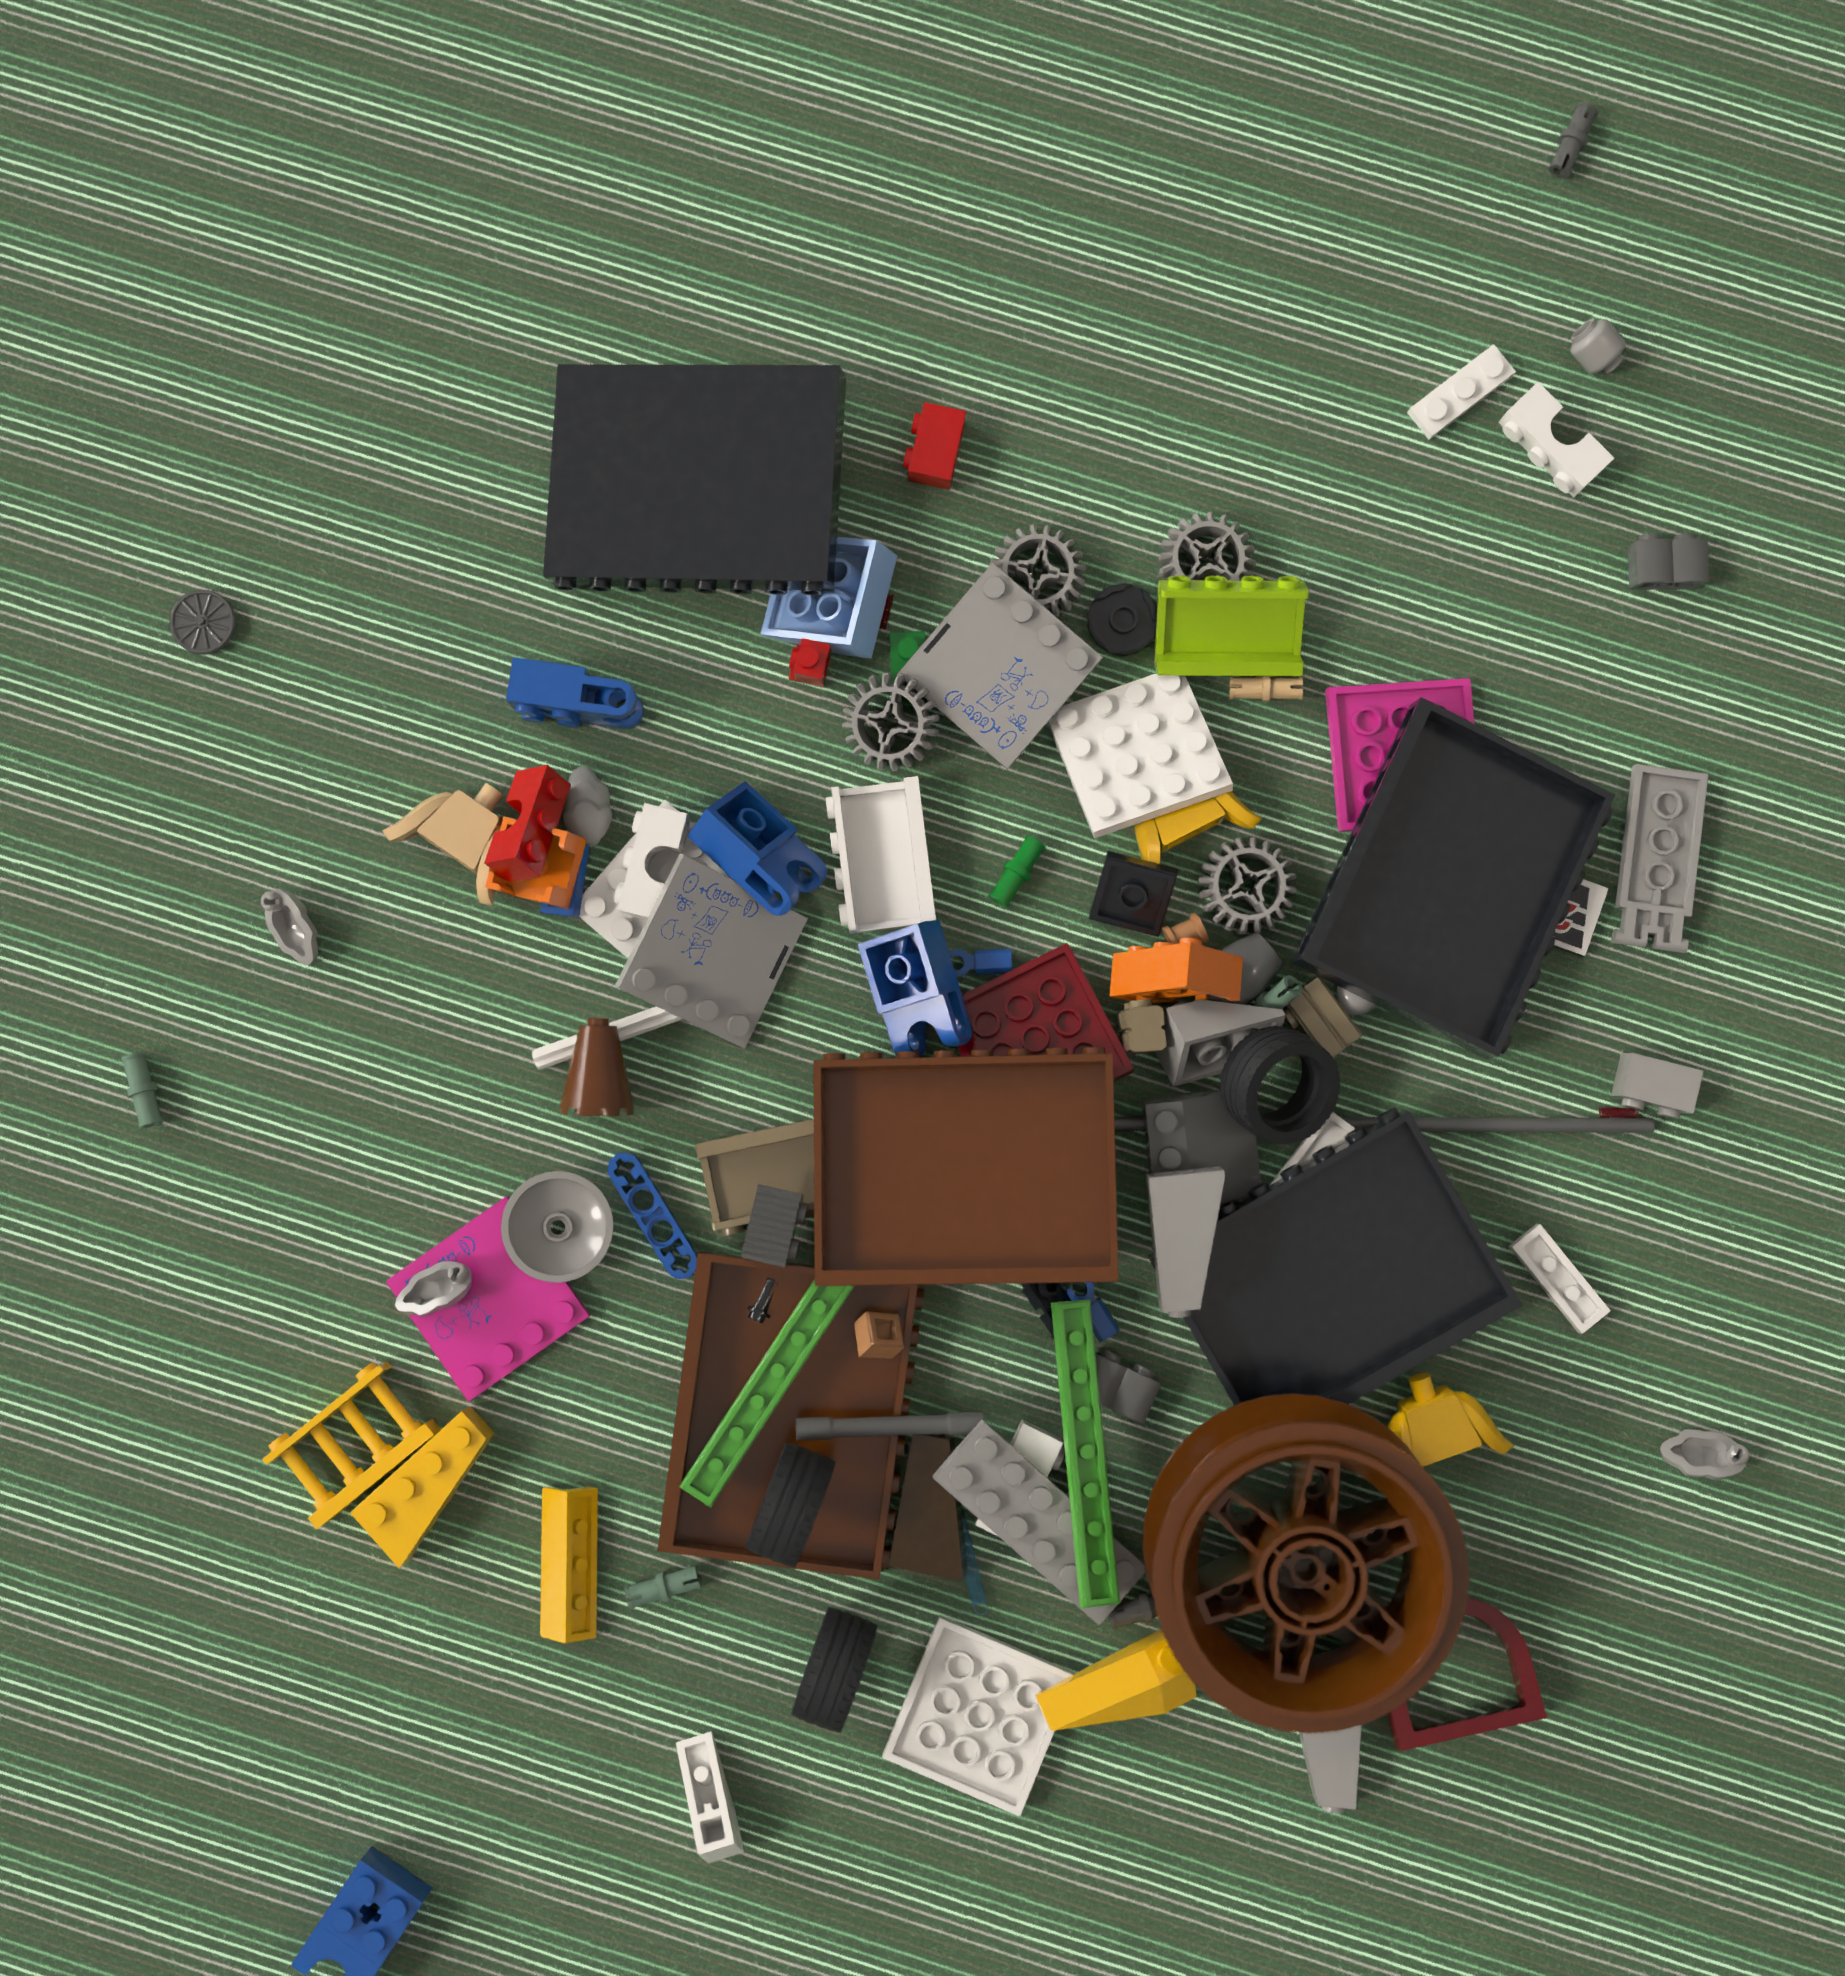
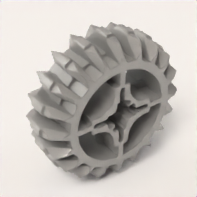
M1212 511L1207 513L1205 521H1202L1198 513H1194L1191 518L1192 525L1182 518L1178 523L1180 530L1171 527L1168 531V536L1171 540L1162 541L1160 547L1166 552L1159 554L1158 562L1165 564V566L1160 568L1159 575L1162 577L1185 576L1178 560V552L1181 548L1186 552L1185 557L1192 564V569L1187 575L1190 580H1201L1207 576L1215 575L1223 576L1229 581H1241V578L1244 576H1253L1248 570L1255 567L1256 560L1248 556L1253 554L1255 548L1253 545H1243L1249 538L1247 532L1240 535L1236 534L1240 526L1239 522L1233 523L1231 527L1225 525L1227 521L1226 514L1220 517L1219 522H1215ZM1198 536L1217 538L1210 544H1203L1197 539L1191 540ZM1226 546H1228L1234 557V574L1227 569L1229 565L1222 559V552ZM1216 551L1212 563H1208L1197 572L1201 559L1210 557Z
M1034 524L1030 525L1029 535H1025L1024 531L1018 528L1015 532L1017 541L1008 535L1005 536L1003 542L1006 548L999 546L995 548L994 554L999 559L991 560L990 565L994 563L1006 575H1015V579L1023 581L1028 588V594L1056 618H1059L1058 606L1066 612L1070 611L1072 605L1068 599L1078 601L1081 594L1075 588H1083L1085 585V579L1078 575L1085 573L1086 565L1077 563L1082 559L1083 554L1081 551L1070 553L1075 545V541L1070 539L1063 544L1061 542L1064 535L1062 530H1059L1055 537L1050 536V526L1048 525L1044 526L1043 534H1037V528ZM1037 548L1036 554L1032 559L1018 560V563L1011 562L1019 553ZM1048 551L1055 554L1062 561L1066 573L1060 572V568L1054 567L1048 562ZM1039 559H1041L1040 569H1043L1040 580L1037 581L1036 588H1033L1034 578H1032L1035 568H1037ZM1057 584L1063 585V588L1055 595L1045 599H1038V595L1043 588H1056Z
M890 672L883 673L882 685L876 675L869 677L870 688L864 683L857 685V690L862 697L856 694L848 696V700L856 707H846L843 709V714L851 716L852 721L842 723V728H852L854 733L845 738L846 742L851 743L857 740L859 745L854 748V755H859L865 750L867 755L864 758V763L867 765L877 757L876 765L879 770L885 768L887 760H889L892 771L899 769L900 759L906 768L913 766L911 754L919 761L924 759L925 754L920 746L925 749H932L934 743L926 738V736H937L939 734L937 728L929 726V722L940 720L939 714L929 715L928 709L937 705L936 701L932 700L927 703L923 701L922 698L929 693L928 688H923L916 693L914 688L918 685V680L915 678L911 679L907 686H904L905 674L903 673L897 674L894 683ZM892 692L890 700L887 701L883 711L866 710L869 702L877 694ZM902 696L909 700L915 708L918 722L904 714ZM893 713L896 716L894 719H898V724H901V726H896L889 730L886 727L888 724H884V720L879 718L887 717ZM864 721L878 730V743H880V747L868 736ZM899 732L916 733L913 742L906 749L890 751L891 745L895 742Z
M1240 837L1234 839V850H1232L1227 842L1222 843L1220 849L1223 856L1218 852L1212 851L1209 854V858L1215 865L1204 863L1201 867L1210 877L1203 876L1198 879V884L1209 886L1208 890H1203L1198 894L1199 899L1210 898L1212 901L1204 906L1203 910L1210 912L1215 908L1219 912L1212 919L1215 924L1221 921L1223 917L1228 919L1224 926L1226 931H1230L1234 924L1238 923L1239 935L1246 933L1248 924H1250L1253 934L1261 932L1260 922L1268 930L1272 929L1274 921L1271 915L1275 919L1282 921L1286 915L1279 907L1290 909L1293 906V902L1284 896L1294 895L1297 892V888L1286 886V882L1296 879L1295 873L1284 874L1283 871L1291 865L1290 860H1285L1281 864L1276 860L1282 853L1280 848H1277L1272 854L1267 853L1270 847V842L1267 840L1257 849L1255 837L1248 839L1246 848H1244ZM1238 858L1255 859L1264 864L1267 869L1253 872L1244 863L1241 864ZM1228 863L1232 870L1230 874L1233 884L1229 890L1220 894L1219 876L1225 864ZM1243 877L1246 878V882L1249 879L1254 881L1262 878L1251 889L1252 895H1248V890L1245 893L1240 891L1234 895L1232 894L1240 888L1239 886L1243 883ZM1273 878L1275 894L1272 903L1266 908L1263 903L1265 899L1262 894V886ZM1234 900H1242L1248 904L1250 909L1253 908L1256 914L1246 915L1238 913L1231 909L1227 903Z

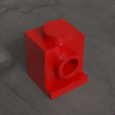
M802 638L801 644L793 647L791 653L789 680L824 688L832 657L831 645Z

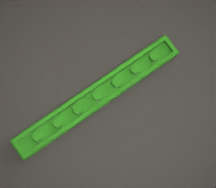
M814 1278L680 1484L681 1489L709 1507H712L854 1286H815Z
M1090 1299L1051 1303L1079 1603L1081 1608L1120 1604Z

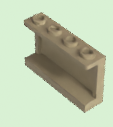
M814 1119L695 1144L697 1158H700L713 1220L711 1224L713 1231L721 1229L723 1236L744 1232L743 1225L748 1224L750 1221L758 1184L803 1194V1202L809 1204L806 1219L814 1217Z

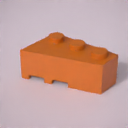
M1182 938L1179 944L1156 942L1153 948L1130 946L1128 952L1113 954L1110 997L1125 1001L1152 999V1003L1177 1002V998L1195 996V1001L1208 1000L1209 994L1225 998L1228 1001H1240L1243 957L1202 946V940L1195 938Z

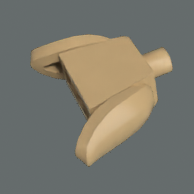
M485 783L474 799L460 790L455 791L453 794L444 792L433 795L418 804L398 822L382 830L389 842L405 841L420 835L423 839L477 875L476 889L479 902L493 906L495 890L485 888L488 873L492 869L484 864L494 833L500 831L502 819L492 811L503 797V794L494 787Z

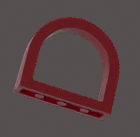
M1468 1597L1464 1615L1484 1623L1500 1639L1509 1659L1519 1701L1518 1705L1413 1729L1407 1704L1404 1702L1387 1714L1396 1750L1405 1751L1547 1718L1528 1647L1519 1630L1502 1612L1485 1602Z

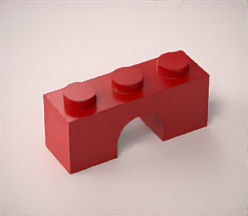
M549 765L516 771L506 802L521 814L511 827L494 833L484 864L508 882L541 876L554 837L552 829L557 828L571 784Z

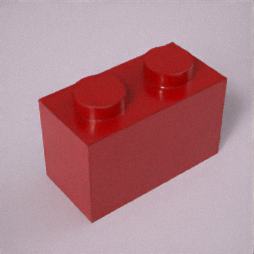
M924 402L922 413L915 412L911 434L916 435L913 448L907 447L903 462V468L908 469V481L950 490L966 424V411Z

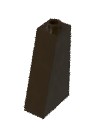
M946 1434L912 1436L889 1566L962 1582L967 1575L968 1567L961 1503L932 1477L956 1449L954 1436Z

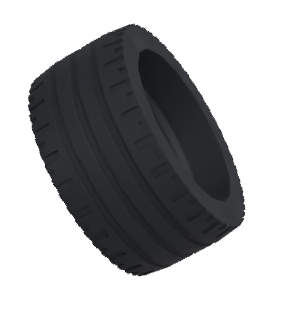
M1268 1026L1260 1030L1257 1029L1235 1045L1229 1057H1227L1226 1063H1224L1220 1077V1093L1226 1110L1239 1125L1258 1138L1270 1143L1287 1145L1309 1138L1326 1123L1331 1113H1333L1334 1107H1336L1338 1095L1340 1094V1073L1335 1060L1323 1046L1294 1029L1283 1026ZM1299 1055L1302 1062V1077L1296 1092L1285 1105L1276 1111L1260 1114L1258 1111V1091L1263 1078L1278 1062L1286 1057Z
M786 1442L745 1548L756 1555L759 1554L761 1557L769 1558L776 1563H782V1565L795 1568L820 1510L836 1462L825 1455H820L818 1452Z
M828 1607L796 1695L791 1715L809 1724H815L817 1727L841 1733L871 1651L878 1627L877 1624L858 1615H852V1613Z

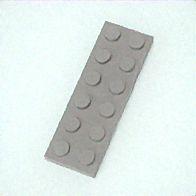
M981 1419L932 1477L1094 1622L1100 1625L1117 1604L1091 1608L1080 1607L1070 1498ZM1113 1537L1119 1600L1121 1601L1146 1571L1144 1563Z

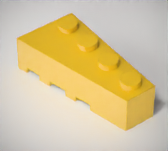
M471 1406L453 1418L350 1512L399 1569L410 1561L446 1504L457 1491L466 1474L469 1473L495 1434Z

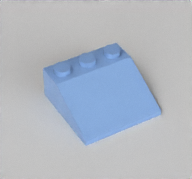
M837 537L834 591L823 590V594L818 596L805 595L801 593V590H787L785 595L770 594L760 634L764 637L799 645L802 638L830 644L832 653L872 659L897 555L877 540Z

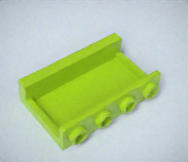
M1182 575L1170 576L1168 580H1159L1154 659L1157 675L1302 676L1304 663L1301 658L1305 599L1309 598V590L1305 581H1300V578L1294 576H1281L1278 578V581H1263L1262 577L1244 576L1241 578V581H1229L1223 576L1215 575L1207 576L1205 580H1190L1189 577Z

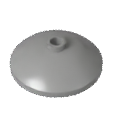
M564 1171L542 1173L520 1185L509 1198L502 1215V1240L506 1252L513 1263L527 1275L545 1282L560 1283L575 1280L593 1270L607 1253L613 1234L612 1212L603 1193L586 1178ZM555 1221H562L565 1224V1230L560 1235L553 1234L551 1231V1225Z

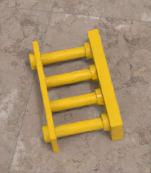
M388 1361L378 1366L372 1362L356 1375L359 1381L293 1435L289 1436L285 1432L268 1446L271 1452L262 1459L268 1465L282 1457L316 1501L313 1505L317 1511L310 1515L308 1519L316 1529L328 1523L441 1430L433 1419L424 1424L419 1420L415 1422L385 1384L381 1376L392 1368ZM367 1387L371 1389L403 1430L401 1435L404 1440L395 1448L390 1443L387 1445L384 1443L352 1402V1399ZM338 1410L341 1411L374 1454L372 1459L376 1463L366 1471L362 1467L357 1469L322 1424ZM309 1434L313 1436L345 1477L343 1482L346 1487L336 1495L332 1490L329 1492L326 1490L294 1449V1446Z

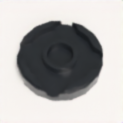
M1126 583L1111 585L1098 593L1090 606L1087 619L1090 636L1098 647L1109 654L1118 656L1137 654L1149 646L1156 635L1157 604L1151 595L1142 588L1139 589L1132 586V584Z

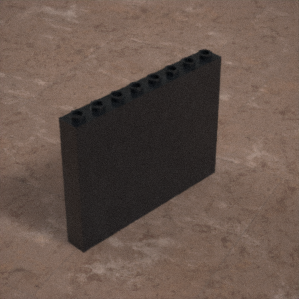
M557 364L543 577L552 583L556 589L562 591H575L577 586H589V589L600 592L611 591V587H624L625 590L630 592H645L646 587H659L660 591L667 593H679L681 588H695L696 592L705 594L716 593L717 588L730 589V592L736 594H750L752 589H766V593L773 595H785L787 590H801V593L812 596L822 595L823 590L834 591L846 376L841 366Z
M1422 697L1409 705L1291 963L1484 1059L1499 1057V1055L1506 1052L1511 1043L1512 1035L1509 1033L1514 1021L1517 1022L1526 1009L1527 1003L1524 1002L1528 990L1532 989L1540 978L1541 969L1538 967L1542 958L1550 953L1555 944L1556 937L1553 936L1555 929L1568 915L1570 904L1567 902L1571 893L1579 888L1584 879L1585 873L1582 869L1586 860L1593 856L1598 847L1599 840L1596 837L1599 830L1608 823L1612 816L1613 808L1610 806L1615 795Z
M1396 1107L1387 1110L1376 1118L1379 1123L1367 1130L1364 1126L1352 1130L1344 1136L1346 1142L1338 1147L1333 1148L1330 1144L1312 1154L1314 1160L1301 1167L1299 1163H1296L1280 1173L1282 1179L1271 1185L1267 1181L1260 1183L1248 1191L1250 1197L1238 1204L1235 1200H1232L1219 1207L1201 1308L1191 1310V1315L1183 1318L1234 1405L1262 1396L1288 1393L1318 1395L1350 1404L1523 1306L1409 1111L1405 1109L1398 1111ZM1152 1252L1148 1257L1155 1268L1154 1253Z

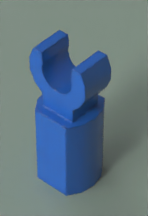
M1011 948L974 950V954L971 955L960 949H954L949 952L950 957H960L964 962V966L960 970H955L956 977H962L968 971H975V975L1001 974L1012 970Z
M1084 1282L1087 1290L1081 1296L1075 1295L1070 1286L1067 1287V1295L1072 1301L1090 1299L1093 1334L1098 1342L1105 1341L1120 1330L1102 1299H1095L1093 1296L1095 1289L1092 1282Z

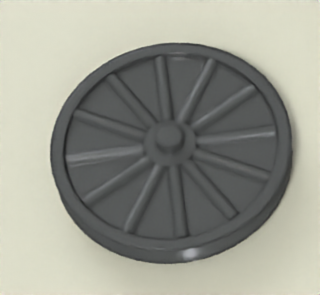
M194 590L183 595L174 604L170 613L169 626L173 638L181 647L194 654L206 655L221 650L229 643L235 631L236 618L233 608L221 595L210 590Z

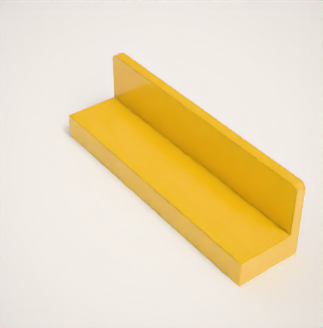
M551 1487L542 1488L540 1634L544 1638L565 1644L596 1638L598 1488L582 1487L566 1490Z

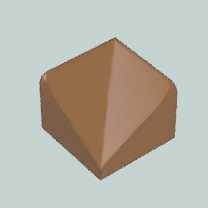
M865 1312L855 1321L854 1327L859 1357L891 1359L904 1349L899 1314Z

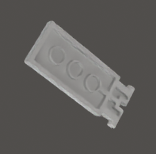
M1641 764L1632 766L1615 908L1622 909L1620 929H1614L1612 932V943L1645 948L1648 935H1653V949L1680 953L1687 952L1688 939L1682 938L1684 918L1692 917L1708 774Z

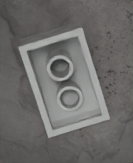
M1208 1000L1177 1003L1170 1008H1166L1164 1025L1161 1028L1165 1030L1167 1047L1157 1051L1155 1054L1173 1087L1221 1074L1230 1052L1240 1040H1243L1245 1036L1255 1032L1257 1029L1260 1030L1268 1026H1282L1285 1013L1282 1009Z

